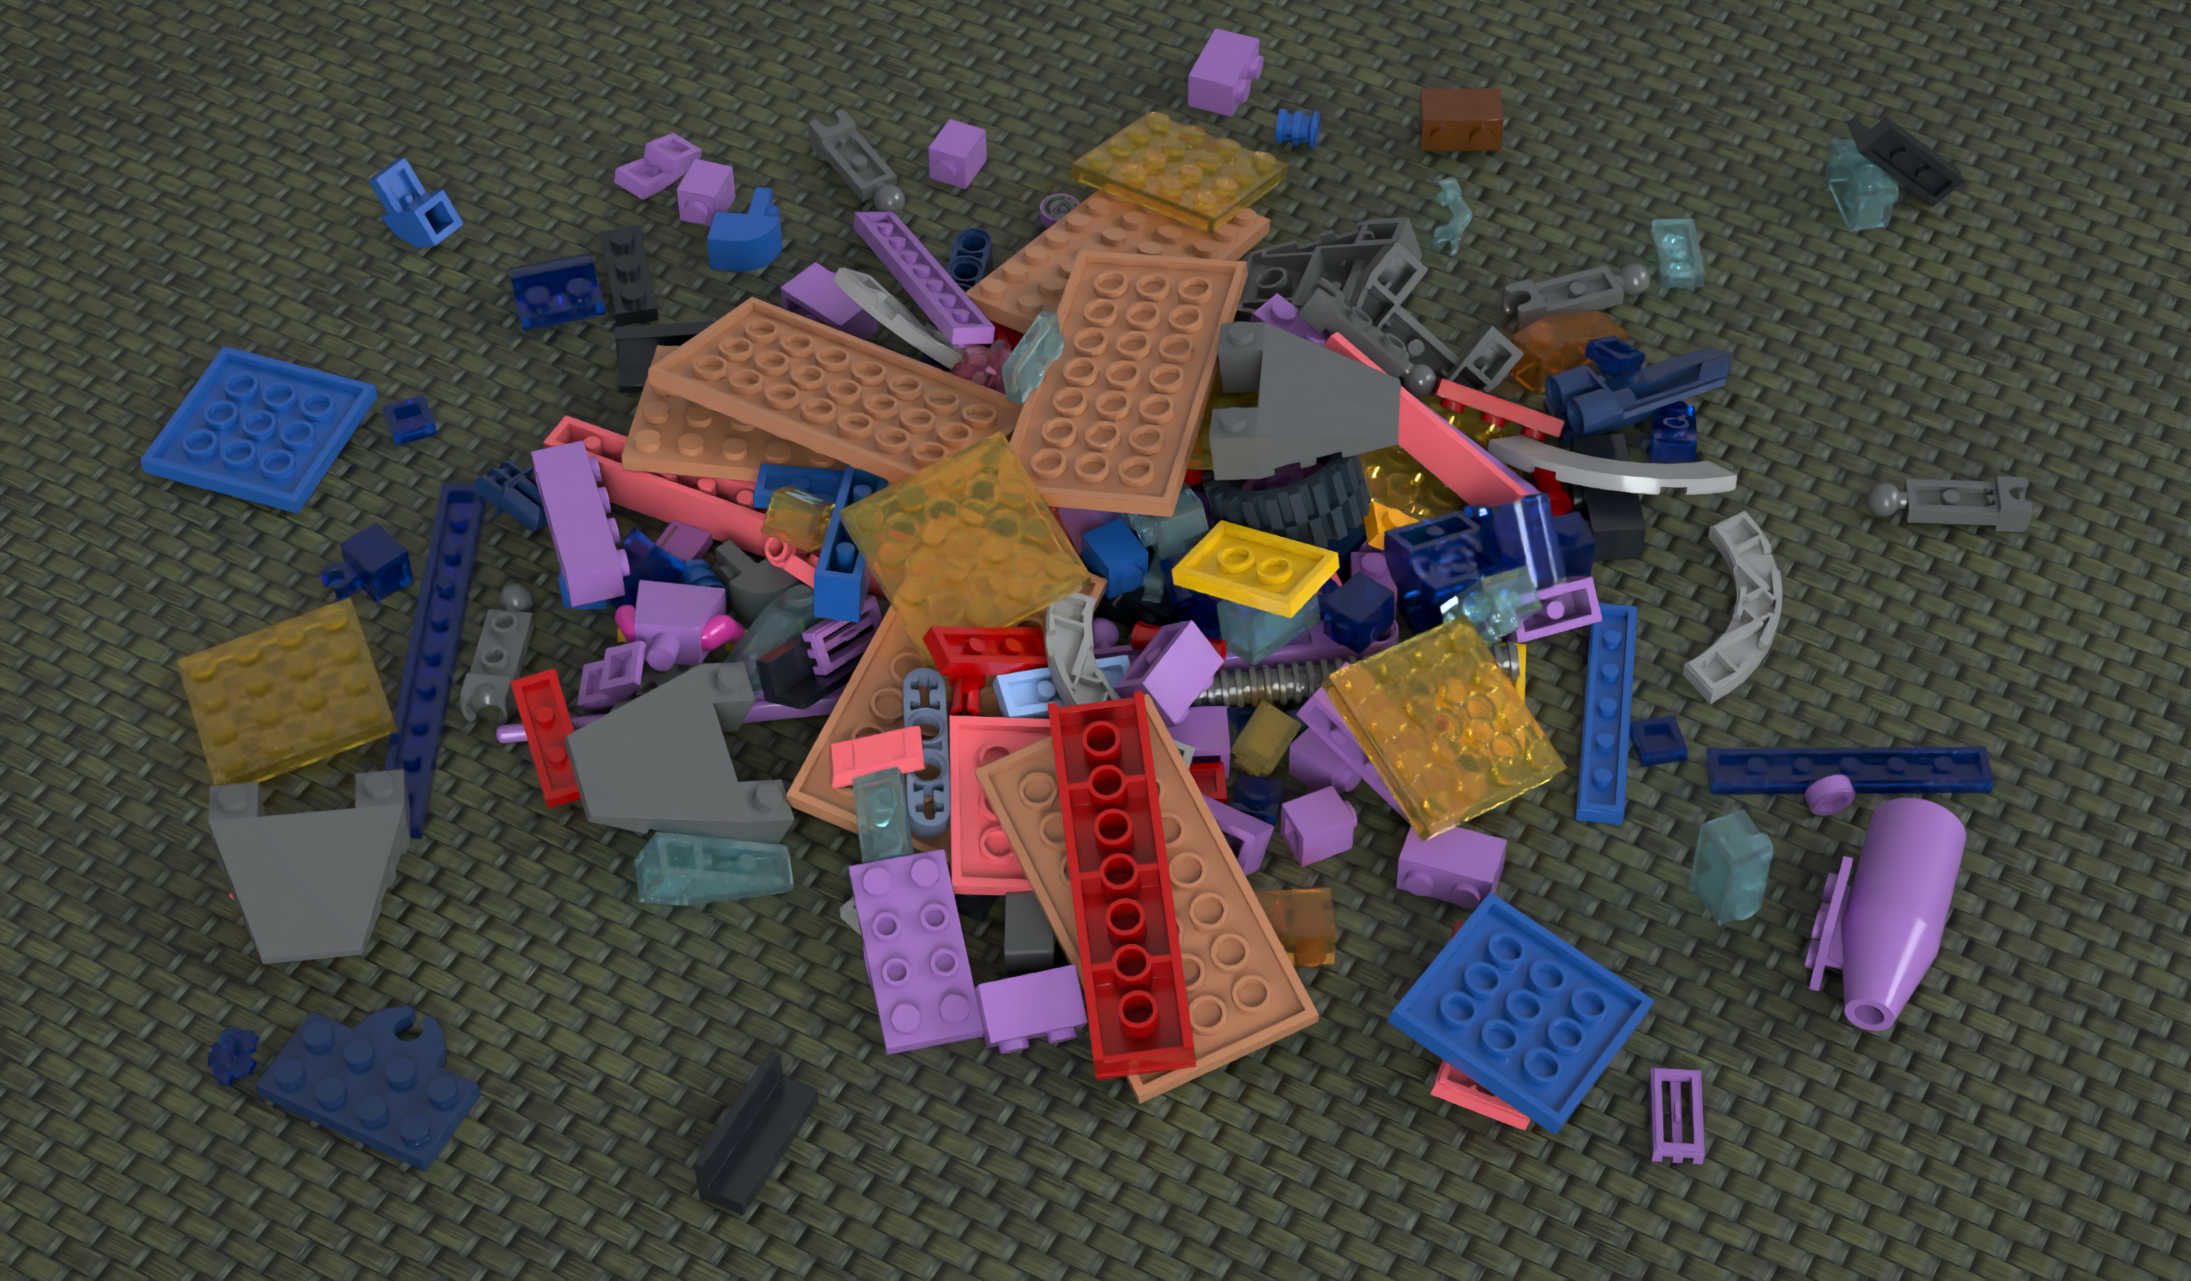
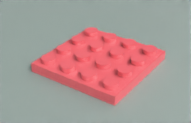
M949 716L948 753L951 809L949 818L950 879L954 894L1006 896V892L1032 891L976 779L975 769L1052 736L1050 719Z

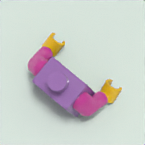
M640 580L636 609L631 605H623L615 613L617 641L635 642L641 640L646 643L644 661H648V664L658 671H667L674 664L699 665L710 651L726 643L725 650L728 652L752 655L756 631L744 629L740 623L726 615L724 588Z

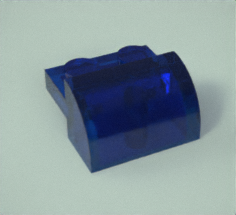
M590 252L508 268L510 289L523 331L606 314L604 300L595 273L594 261Z
M1548 493L1522 495L1507 500L1482 502L1464 507L1467 530L1472 540L1477 562V573L1488 586L1487 593H1497L1498 596L1512 595L1567 581Z
M1460 510L1391 529L1384 533V553L1387 567L1394 584L1406 599L1422 595L1432 604L1446 603L1451 599L1474 592H1483L1490 587L1509 582L1510 566L1484 546L1485 530Z

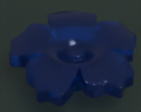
M229 1026L221 1032L220 1043L216 1042L213 1044L208 1054V1066L214 1067L213 1075L220 1085L232 1086L235 1077L243 1078L245 1075L253 1074V1069L257 1066V1063L249 1055L256 1052V1044L260 1039L254 1031H243L240 1028Z

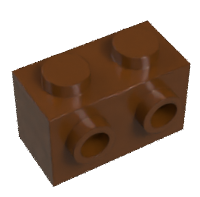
M1421 89L1418 116L1421 151H1501L1504 121L1501 89Z

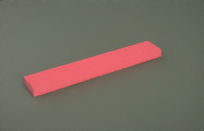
M1338 332L1332 334L1323 346L1384 372ZM1401 386L1399 445L1501 532L1518 528L1538 501Z

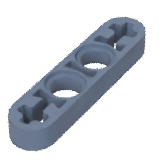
M923 667L914 669L904 678L902 692L903 728L926 723L931 724L938 730V735L933 739L922 740L924 764H931L937 767L940 775L934 780L925 781L918 778L914 771L905 773L906 812L908 826L913 833L920 837L933 838L938 837L948 828L951 811L946 689L944 679L937 671ZM918 686H927L929 692L928 708H920ZM924 796H933L932 807L935 814L933 820L925 819L923 813Z

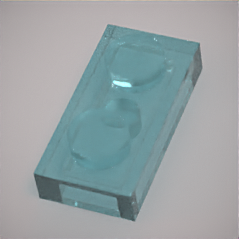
M1694 219L1653 220L1651 233L1662 288L1704 287L1705 270Z
M1041 311L1001 367L1007 401L1023 404L1032 390L1040 386L1044 373L1053 360H1057L1060 357L1064 347V337L1060 334L1057 314Z
M894 767L853 778L862 863L913 855L904 776L899 768Z

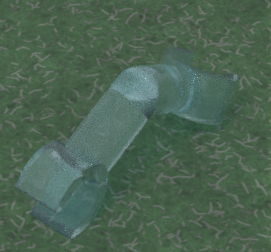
M1453 176L1438 180L1443 192L1437 193L1436 197L1442 206L1448 205L1454 217L1447 226H1440L1434 231L1432 244L1433 249H1435L1441 241L1451 242L1450 256L1457 253L1460 235L1473 216L1470 208L1461 197L1460 186Z
M1166 546L1155 548L1149 571H1146L1142 586L1145 587L1142 597L1143 601L1161 602L1165 577L1168 568L1173 566L1175 550H1171Z

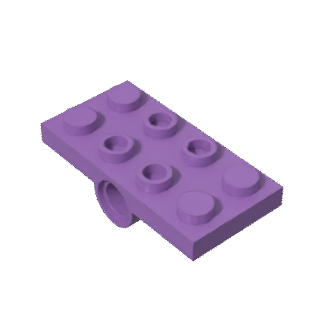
M944 849L849 866V878L862 936L865 965L871 989H873L886 1055L982 1037L984 1029L974 991L975 988Z

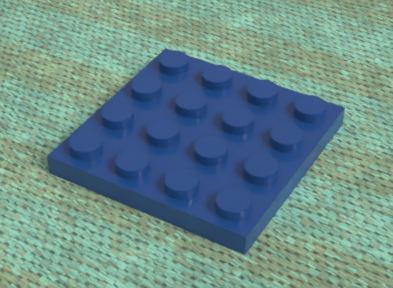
M223 346L141 458L140 462L143 472L298 514L378 398L376 386Z
M1490 892L1393 1009L1388 1023L1554 1135H1557L1648 1014L1655 1000Z

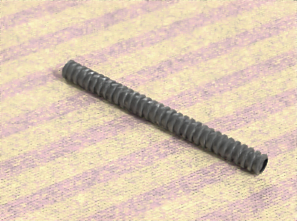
M1507 641L1506 646H1500L1498 642H1493L1492 646L1485 648V645L1482 643L1477 645V649H1471L1470 645H1464L1463 650H1456L1455 646H1451L1447 652H1442L1441 648H1435L1434 653H1428L1426 649H1421L1420 654L1413 655L1412 650L1406 651L1405 656H1399L1398 652H1392L1391 657L1386 658L1383 653L1377 654L1376 659H1370L1369 655H1363V660H1356L1355 656H1350L1348 661H1346L1356 671L1364 674L1369 679L1371 685L1377 691H1380L1382 695L1388 694L1390 689H1394L1396 693H1402V688H1409L1410 692H1416L1417 687L1421 686L1427 691L1431 690V685H1437L1439 689H1445L1446 684L1451 683L1453 688H1457L1461 682H1466L1467 686H1474V681H1481L1482 685H1487L1489 680L1495 679L1497 684L1502 683L1503 678H1509L1511 682H1517V678L1520 675L1518 650L1513 641ZM1334 658V663H1327L1326 659H1320V664L1313 665L1312 661L1309 660L1305 662V666H1298V662H1292L1291 667L1284 668L1283 663H1279L1275 669H1270L1269 665H1263L1262 670H1255L1254 666H1249L1248 671L1241 672L1240 667L1234 668V673H1227L1226 669H1220V674L1213 675V684L1206 691L1199 694L1189 707L1227 706V710H1230V705H1237L1238 709H1244V704L1251 703L1254 708L1259 706V702H1266L1267 706H1273V701L1280 700L1281 705H1285L1288 699H1294L1295 703H1301L1302 698L1310 699L1346 662H1342L1341 658Z

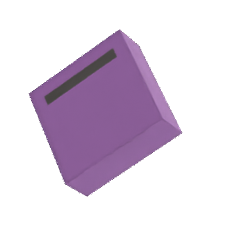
M672 520L651 548L652 558L679 568L689 560L702 559L713 544L712 533Z

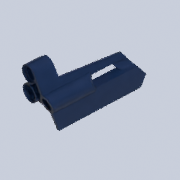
M1708 347L1607 380L1602 375L1597 376L1586 365L1547 376L1545 380L1547 399H1544V407L1549 416L1565 421L1560 436L1557 437L1560 447L1571 445L1572 436L1602 435L1643 422L1657 408L1724 386L1727 382V373L1731 370L1733 353Z

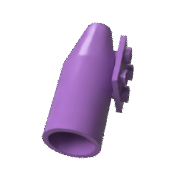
M1898 798L1889 800L1878 806L1872 813L1852 887L1848 886L1847 883L1853 858L1843 857L1839 875L1830 872L1828 874L1822 901L1828 903L1822 902L1818 910L1811 936L1814 939H1811L1804 967L1813 969L1809 989L1819 991L1826 966L1842 970L1844 1012L1848 1020L1860 1028L1871 1031H1882L1890 1028L1938 954L1966 844L1965 828L1952 812L1936 803L1923 799Z

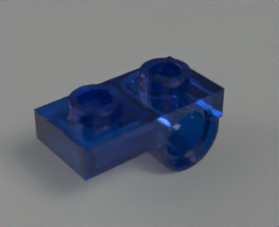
M1678 401L1657 408L1650 417L1649 463H1694L1697 449L1695 406H1688L1685 402Z

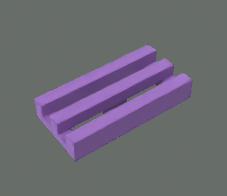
M866 596L862 614L867 611L869 613L862 616L859 623L852 622L824 640V637L850 621L826 618L802 633L804 642H811L812 647L807 650L809 658H815L817 664L812 666L815 675H827L866 651L883 620L876 596ZM873 624V630L828 656L827 651L845 640H850L858 635L860 631Z
M1651 1068L1649 1074L1652 1161L1662 1162L1663 1156L1672 1157L1673 1163H1682L1683 1157L1692 1158V1164H1703L1705 1148L1701 1070ZM1662 1081H1669L1671 1142H1664ZM1680 1082H1689L1692 1144L1683 1143Z

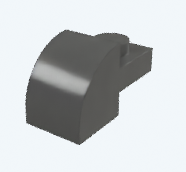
M731 540L715 548L718 564L716 576L722 584L726 585L730 592L731 607L734 614L751 622L772 623L790 618L802 610L799 580L783 568L773 566L767 558L756 564Z

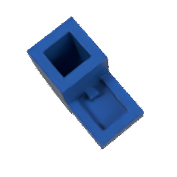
M405 157L395 159L368 179L387 211L381 215L384 222L398 237L415 247L436 246L464 224L444 190L426 192Z
M756 187L748 214L715 211L707 237L710 269L733 272L752 271L765 267L779 256L783 248L780 208L773 205L771 188Z

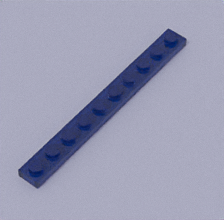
M442 484L384 767V771L404 769L410 805V839L423 838L487 500L477 492L475 485Z

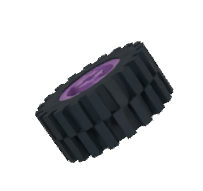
M1341 452L1317 457L1316 465L1301 469L1299 462L1274 468V476L1262 479L1215 480L1213 462L1211 460L1207 465L1208 471L1203 472L1202 484L1215 526L1223 520L1320 548L1327 547V540L1331 538L1341 540L1347 536L1346 528H1357L1362 523L1361 516H1367L1370 511L1369 504L1371 500L1359 455L1342 458Z

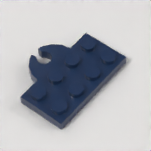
M406 1006L380 1010L367 1016L354 1029L312 1011L255 1085L259 1097L425 1172L480 1098L481 1093L477 1083L443 1069L447 1061V1045L441 1028L431 1015L423 1020V1031L418 1038L411 1041L398 1039L403 1031L414 1026L417 1019L414 1008Z

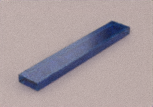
M1986 747L1707 748L1705 757L1710 795L1805 794L1812 784L1832 775L1847 776L1855 794L1991 793L1994 783Z

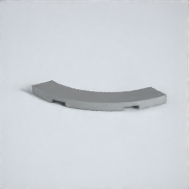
M844 267L839 268L832 280L859 306L892 332L962 376L970 373L996 376L998 392L1025 401L1029 387L1013 367L983 354L955 347L936 327L928 322L923 326L906 306L888 293L870 275Z
M1525 435L1489 440L1488 453L1507 465L1530 473L1534 471L1536 466L1556 472V480L1605 490L1659 494L1661 487H1684L1685 495L1729 492L1735 490L1737 474L1709 461L1658 464L1611 460L1559 449Z
M1746 511L1721 521L1709 529L1708 538L1725 559L1732 575L1736 597L1735 609L1726 632L1721 634L1707 650L1685 663L1682 675L1710 704L1730 693L1759 666L1774 640L1781 614L1783 590L1780 570L1776 567L1771 554L1772 548L1769 541Z
M1053 584L1045 611L1044 648L1052 680L1065 706L1120 699L1109 684L1103 671L1098 668L1093 653L1092 619L1097 598ZM1173 739L1189 769L1195 748Z

